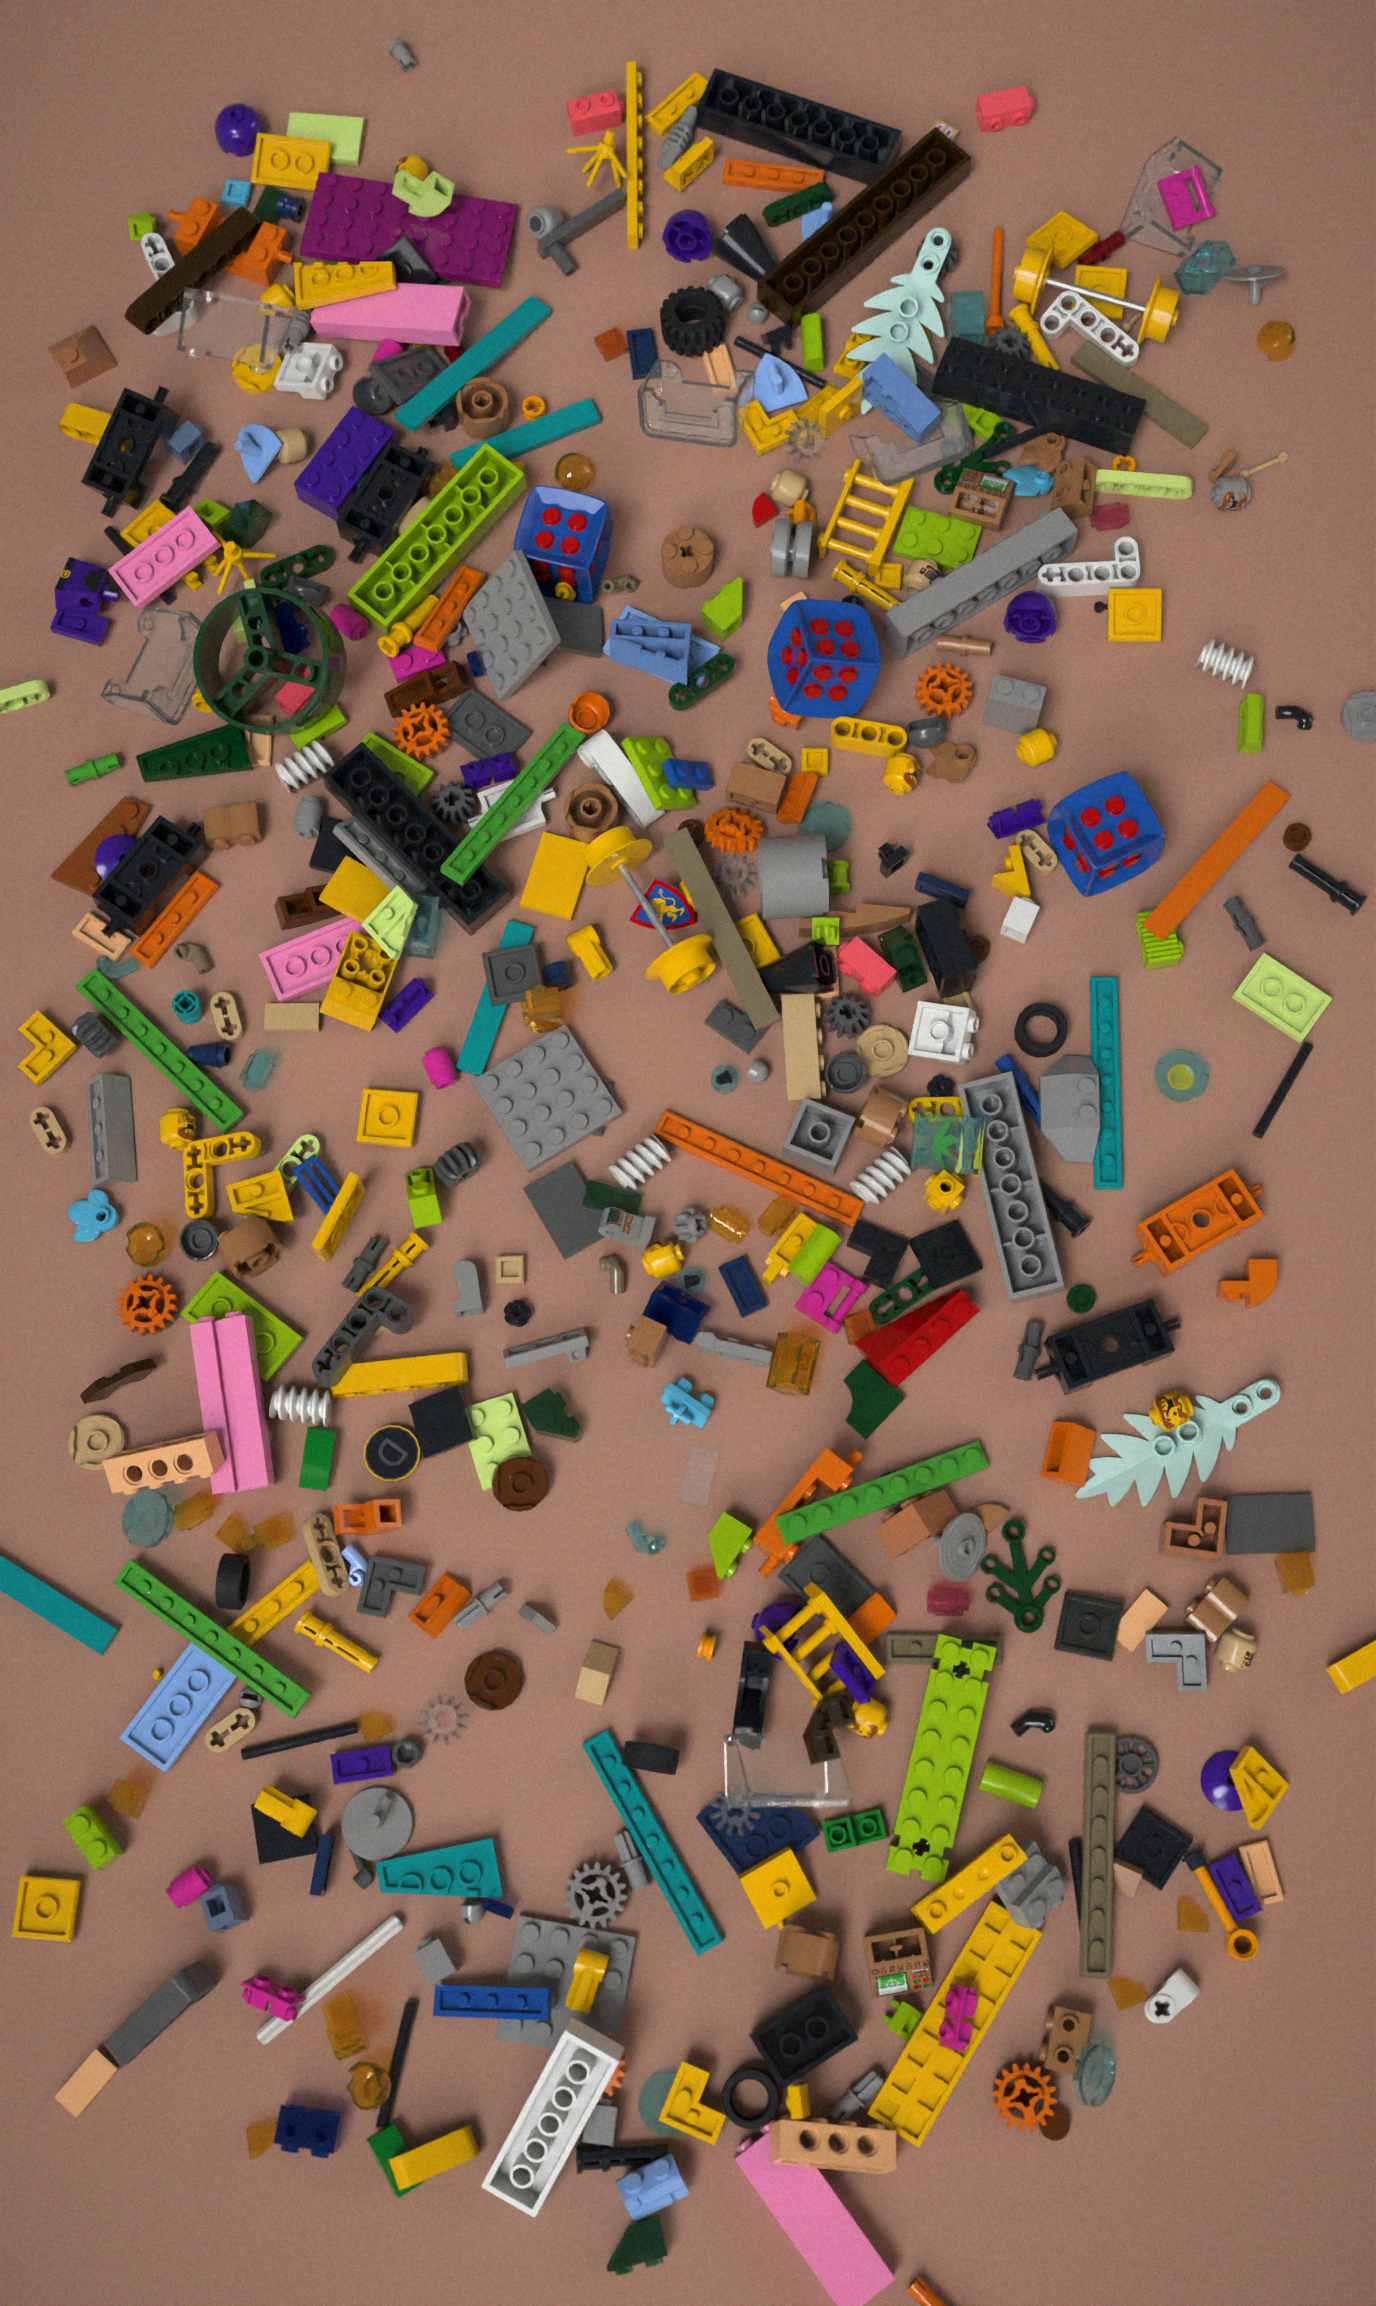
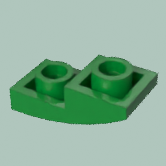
M315 1427L307 1428L298 1487L327 1491L336 1430Z
M882 1808L821 1824L828 1853L889 1838Z
M393 2122L366 2139L378 2165L382 2168L394 2195L398 2199L424 2183L423 2180L399 2190L389 2159L409 2150Z

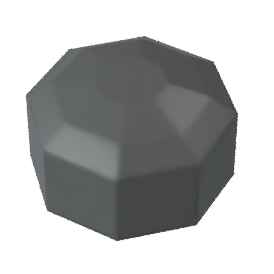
M402 1739L393 1746L392 1759L398 1767L411 1769L420 1762L421 1749L415 1741Z

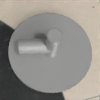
M1251 265L1229 270L1224 273V278L1237 281L1250 280V304L1260 303V288L1270 285L1272 282L1271 278L1285 274L1286 268L1281 266Z
M965 1512L956 1515L948 1523L942 1536L937 1535L934 1538V1545L939 1547L941 1569L948 1579L956 1582L968 1580L976 1573L983 1560L986 1549V1532L982 1521L972 1513Z
M385 1788L367 1789L357 1794L347 1804L341 1821L342 1835L347 1846L356 1855L368 1860H384L397 1854L406 1845L412 1831V1815L407 1803L397 1793Z

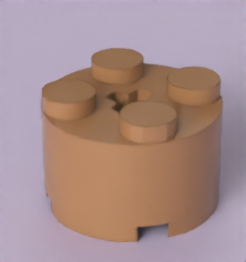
M478 377L469 380L466 386L459 390L456 397L460 425L466 432V435L470 438L488 439L506 432V427L510 421V410L505 388L488 377Z
M683 525L664 539L661 546V566L665 579L671 585L680 589L693 586L697 588L709 580L713 570V544L705 533L688 525Z
M593 782L584 783L581 787L574 791L572 790L565 799L564 815L569 835L575 840L590 844L604 832L618 827V804L606 786Z
M873 1085L868 1094L870 1097L862 1107L851 1136L883 1149L884 1147L888 1149L899 1128L894 1125L898 1124L900 1119L903 1118L909 1103L904 1101L903 1097Z
M255 1214L248 1215L241 1221L240 1225L232 1230L222 1232L217 1238L219 1242L218 1252L238 1280H244L242 1275L249 1274L253 1278L265 1272L278 1261L275 1257L279 1251L282 1254L284 1251L282 1243L266 1220L257 1218Z
M788 1925L786 1931L780 1932L774 1963L775 1970L779 1971L780 1967L784 1966L786 1967L785 1973L818 1981L819 1976L827 1975L826 1981H833L839 1950V1943L835 1942L836 1935L818 1931L816 1936L805 1934V1928Z

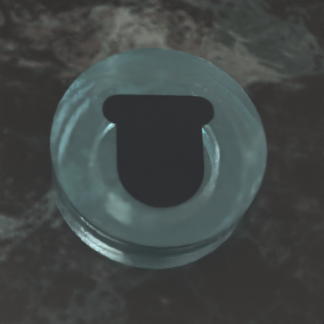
M722 1065L713 1070L711 1086L717 1093L729 1094L736 1089L738 1075L732 1067Z
M694 1267L682 1270L677 1279L680 1292L689 1297L699 1295L705 1288V1276L702 1271Z

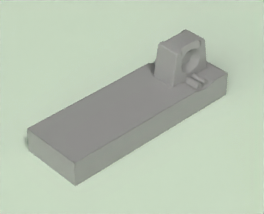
M580 1328L503 1350L507 1369L562 1353L567 1354L570 1363H576L587 1359L586 1347L589 1346L585 1329Z

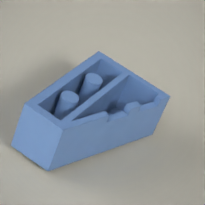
M885 352L862 373L864 382L863 398L918 445H921L941 424V410L938 405L930 401Z
M612 619L609 638L610 660L687 685L692 624Z

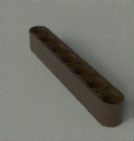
M244 206L239 207L140 295L126 310L125 319L143 334L150 335L253 243L263 221Z

